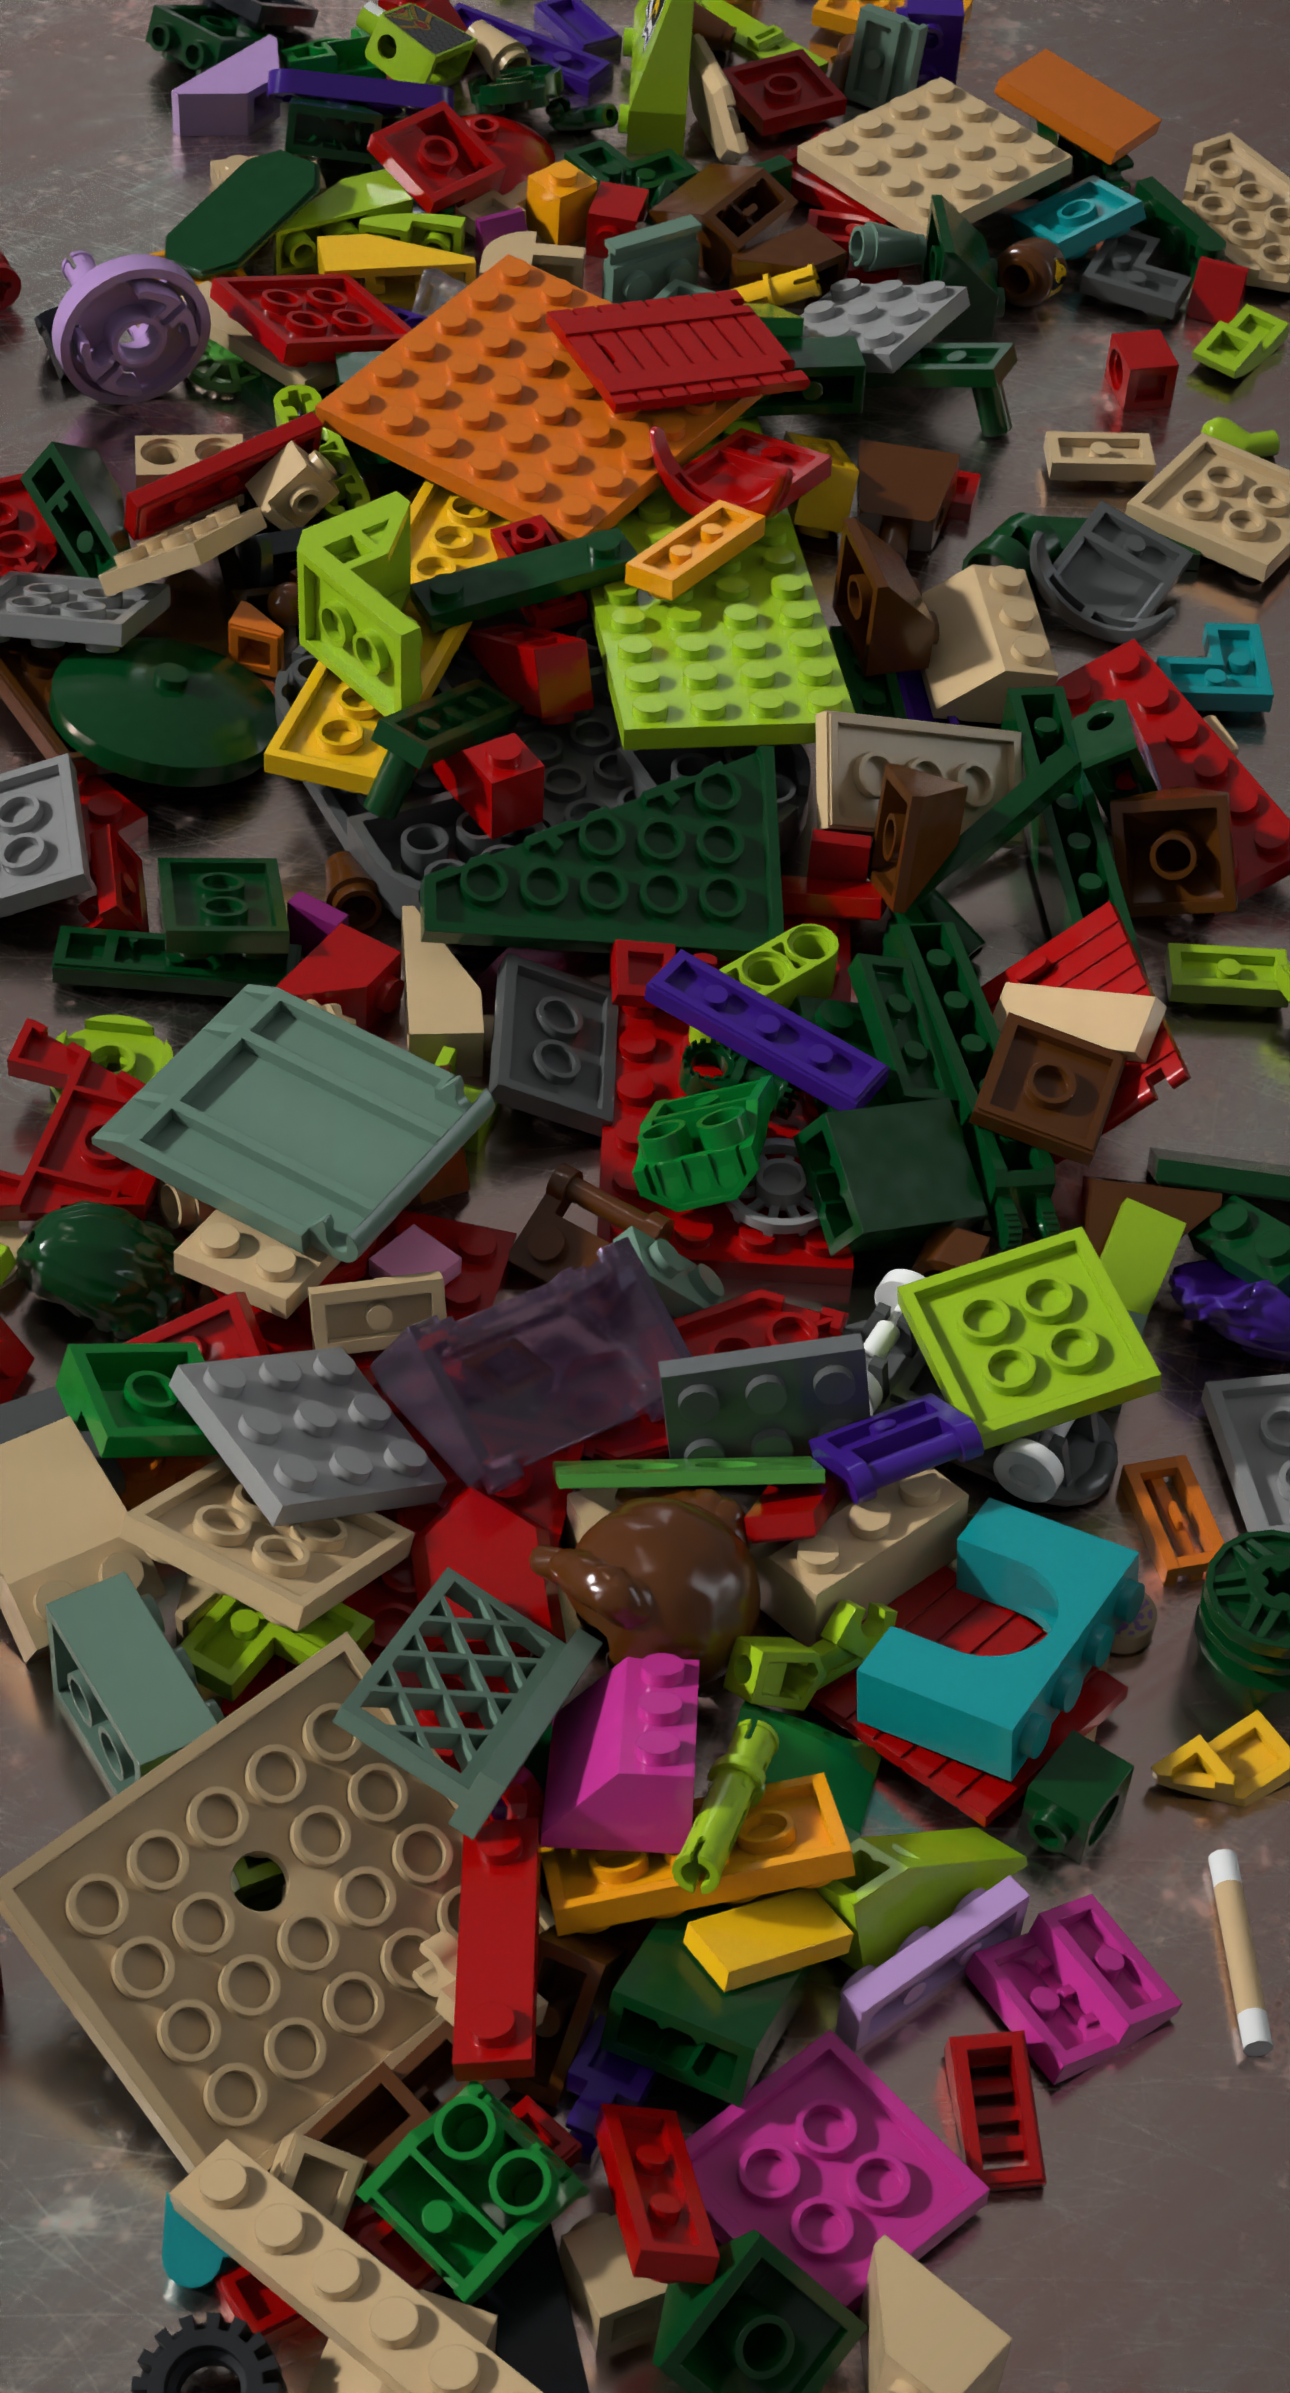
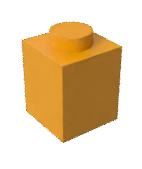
M567 160L553 163L547 168L528 175L527 228L531 231H537L539 237L553 245L566 246L586 237L588 212L597 192V181Z

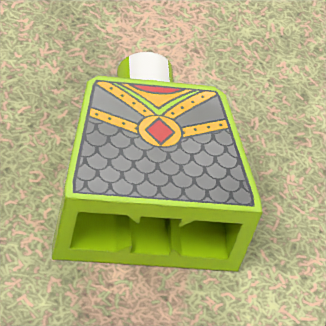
M369 1L363 6L356 19V26L371 35L365 50L366 59L396 81L445 87L459 82L478 39L412 3L386 11L372 1Z

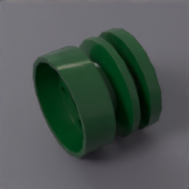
M1273 1529L1246 1532L1224 1543L1211 1559L1207 1568L1200 1604L1197 1606L1190 1632L1187 1658L1194 1679L1216 1702L1238 1714L1249 1716L1256 1710H1259L1266 1719L1290 1716V1533Z

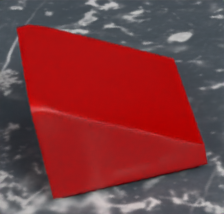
M1201 256L1187 305L1186 317L1214 325L1220 320L1229 324L1241 311L1249 268Z

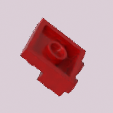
M444 100L371 134L367 145V150L427 214H434L453 204L459 208L493 189L498 192L507 168L498 155L476 135L466 121L459 117Z

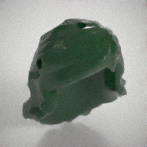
M82 1200L53 1210L37 1221L17 1251L16 1266L19 1269L16 1278L25 1283L27 1290L34 1296L62 1305L75 1317L89 1320L97 1331L103 1333L110 1332L115 1338L123 1341L140 1336L192 1312L197 1307L196 1298H198L202 1288L200 1282L174 1272V1251L182 1242L177 1241L171 1231L150 1221L143 1222L130 1211L108 1204Z

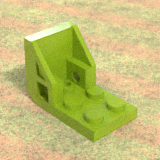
M395 491L302 530L297 547L299 644L383 716H388L419 703L423 692L420 678V652L423 645L421 627L418 626L413 618L404 614L411 596V505L408 499L398 491Z

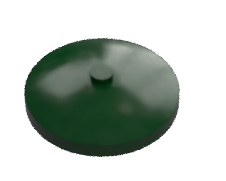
M133 637L124 646L120 647L119 651L112 653L90 652L84 646L68 655L60 663L53 675L49 713L56 730L62 738L77 752L85 755L87 759L103 768L148 783L176 787H205L225 784L244 778L264 765V752L278 730L275 714V697L255 674L222 654L182 641L156 637Z

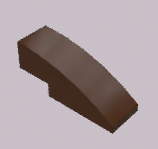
M447 2020L394 2069L391 2070L383 2061L304 2135L366 2160L367 2164L358 2188L410 2131L439 2111L470 2082L455 2081L452 2067L454 2027ZM504 2079L478 2080L499 2100L511 2090ZM357 2194L354 2197L350 2210L365 2203Z

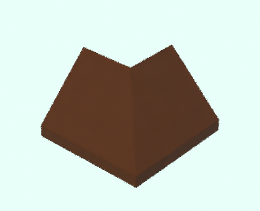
M886 763L867 878L880 893L892 912L905 913L958 845L968 786L902 765Z
M1176 786L1116 799L1110 802L1115 866L1130 917L1234 912L1238 910L1228 792Z

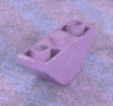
M268 35L171 90L173 133L178 136H249L281 117L280 103L267 98L268 72L273 69H280L277 38Z

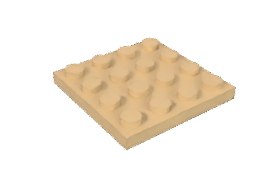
M943 77L933 79L913 91L895 97L890 102L867 113L860 114L854 119L830 131L823 132L817 137L797 146L798 164L899 229L914 232L915 234H923L925 238L931 195H942L972 224L1072 173L1073 156Z

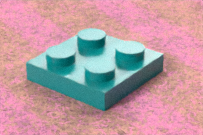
M1092 175L1011 216L1015 234L1024 239L1031 237L1048 239L1058 246L1065 260H1071L1083 256L1087 253L1089 247L1105 239L1117 238L1126 234L1131 226L1146 219L1142 200Z

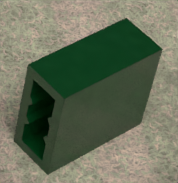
M950 1098L826 1112L793 1137L831 1256L925 1243L929 1235L937 1228L957 1227L968 1230L988 1216L983 1200V1190L976 1179L964 1143L963 1130L957 1122Z
M719 1903L685 1910L680 1915L672 1918L658 1919L612 1991L599 2047L741 2107L803 2000L812 1965L724 1992L686 1947L683 1940L688 1922L724 1912L734 1907Z

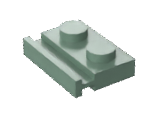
M870 3L861 7L844 90L845 97L875 109L890 102L895 97L915 90L929 25L924 23L920 25L910 22L908 17Z
M691 214L605 239L608 258L604 259L602 299L608 300L613 304L618 303L619 305L622 302L639 300L645 302V300L653 299L674 278L697 285L700 243L696 238L697 232L701 231L702 224Z

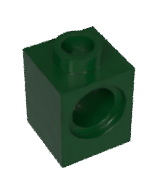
M1072 1730L1028 1786L1019 1828L1030 1834L1041 1847L1051 1852H1060L1080 1865L1123 1809L1134 1765Z

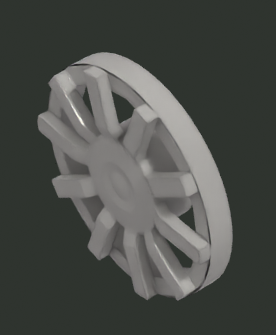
M766 1138L759 1158L760 1168L749 1182V1184L754 1186L746 1187L737 1200L724 1202L737 1223L743 1222L750 1227L763 1231V1235L770 1237L773 1236V1233H798L801 1237L808 1234V1230L821 1225L814 1202L806 1197L812 1196L803 1168L794 1161L795 1156L799 1157L793 1139ZM783 1153L785 1157L767 1160L764 1154ZM743 1198H757L747 1206L739 1200ZM800 1206L810 1213L800 1216L796 1207ZM763 1207L770 1208L768 1216L758 1212ZM779 1211H786L788 1218H778Z

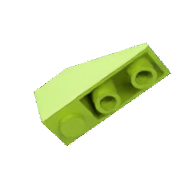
M386 169L340 180L306 204L273 236L274 273L279 275L317 265V236L359 234L361 218L413 213V199Z
M977 1827L859 1837L850 1843L856 1876L836 1879L825 1886L814 1889L854 1933L849 1953L837 1958L858 1971L867 1965H873L875 1968L879 1967L897 1954L901 1944L914 1931L923 1926H929L933 1929L951 1917L959 1902L970 1892L977 1888H984L988 1891L1009 1875L1013 1876L1028 1866L1026 1856Z

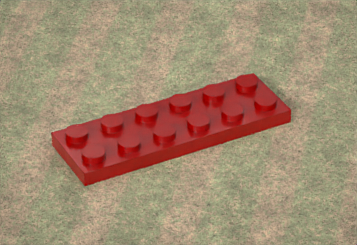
M1135 639L1124 643L1057 680L1055 686L1064 687L1073 719L1078 715L1086 713L1091 705L1100 700H1126L1149 748L1162 789L1186 786L1229 793L1238 903L1290 875V819ZM1130 769L1118 776L1116 780L1117 788L1130 790L1137 786V783L1133 782ZM1216 912L1213 914L1216 916L1222 912Z

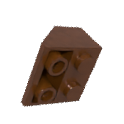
M709 164L652 208L647 216L655 224H660L692 214L702 224L701 231L697 232L696 238L700 243L699 267L719 284L730 275L732 255L778 236L799 201L763 167Z

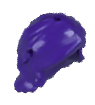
M1209 1259L1183 1263L1174 1267L1168 1281L1172 1289L1170 1294L1175 1302L1182 1307L1186 1320H1199L1206 1323L1227 1340L1240 1344L1242 1351L1258 1358L1290 1362V1297L1288 1298L1276 1285L1267 1279L1248 1284Z

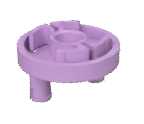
M82 250L70 253L69 255L77 267L74 269L66 258L61 265L62 273L72 287L65 294L56 311L52 327V343L55 355L71 383L84 395L96 401L107 404L127 405L156 398L182 382L203 356L211 331L208 304L187 271L175 262L155 255H126L96 266L95 260L90 253ZM126 330L134 339V341L129 343H119L122 334ZM71 339H73V341H74V343H75V348H76V351H77L78 356H75V353H74V350H73V343H72Z

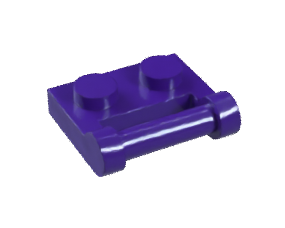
M932 1393L808 1440L814 1460L825 1469V1473L844 1486L849 1498L855 1505L876 1498L877 1489L956 1458L961 1463H965L984 1454L983 1442L974 1422L968 1416Z

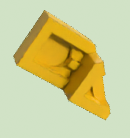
M1256 1710L1208 1743L1199 1734L1151 1766V1774L1159 1785L1203 1798L1246 1807L1290 1782V1746L1261 1712Z

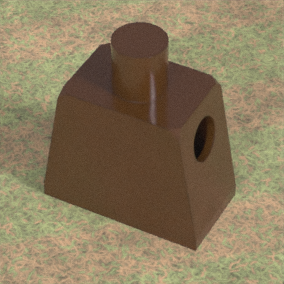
M860 439L857 467L859 470L857 480V520L901 555L904 563H906L908 550L927 552L933 549L956 493L960 454Z

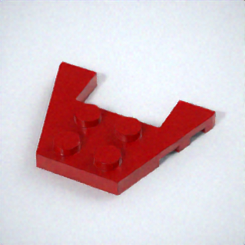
M27 1018L7 1058L8 1076L63 1089V1092L25 1173L18 1175L0 1170V1221H38L53 1210L82 1200L120 1207L130 1211L140 1220H146L158 1192L160 1179L92 1144V1137L146 1084L124 1071L117 1075L93 1062L90 1051L74 1042L68 1046L48 1035L47 1026Z

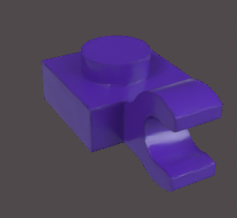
M602 2014L598 2015L567 2072L566 2090L576 2093L580 2097L568 2116L565 2128L570 2129V2134L583 2145L582 2158L588 2161H592L599 2149L594 2126L600 2104L642 2107L659 2075L656 2071L599 2047L606 2016Z

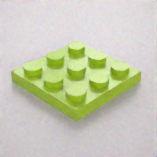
M1082 1226L897 1287L898 1305L946 1403L968 1416L974 1422L980 1433L984 1450L1161 1391V1373Z

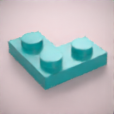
M1205 623L1202 636L1205 658L1157 656L1156 664L1195 710L1233 711L1237 713L1271 711L1274 692L1259 624Z

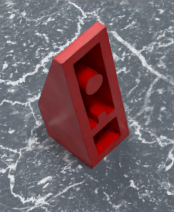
M518 623L467 631L464 637L465 644L502 692L525 706L522 713L539 717L540 724L556 725L568 723L574 720V712L594 708L586 639Z

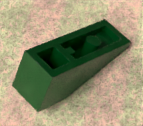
M52 441L20 479L78 577L99 579L98 575L117 566L113 556L131 549L129 534L124 528L125 510L121 490L97 450Z

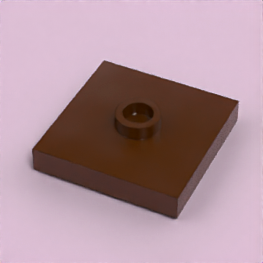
M1009 1012L969 1123L1089 1167L1095 1155L1128 1056Z

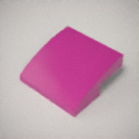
M1093 1894L1039 1913L1028 1933L975 1952L964 1970L967 1977L1010 2031L1025 2030L1028 2054L1053 2085L1099 2064L1137 2042L1176 2015L1183 2004Z

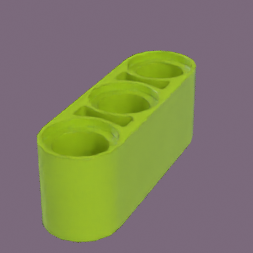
M801 924L724 966L719 971L787 1009L797 995L828 999L834 988L839 950L838 938L831 930L824 926ZM689 1026L690 1045L695 1040L697 1044L700 1043V1039L706 1038V1043L711 1042V1037Z

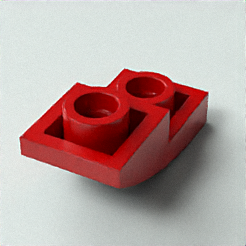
M542 514L491 529V540L499 560L560 543ZM581 591L521 608L531 627L551 630L587 619V601Z

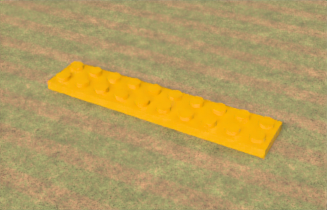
M426 479L411 504V584L431 579L439 574L453 573L499 560L491 540V529L513 522ZM410 596L404 614L413 618L418 626L421 627L423 645L420 652V678L423 685V692L420 696L421 702L431 698L472 622L431 632L413 605ZM318 661L264 752V772L289 777L296 781H307L343 789L351 793L368 795L387 752L385 748L370 739L379 719L385 716Z

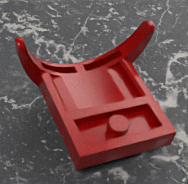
M653 426L649 430L653 460L660 479L672 499L692 516H696L716 501L722 500L765 515L766 521L831 476V455L743 428L738 429L681 468L669 448L664 430L658 426Z

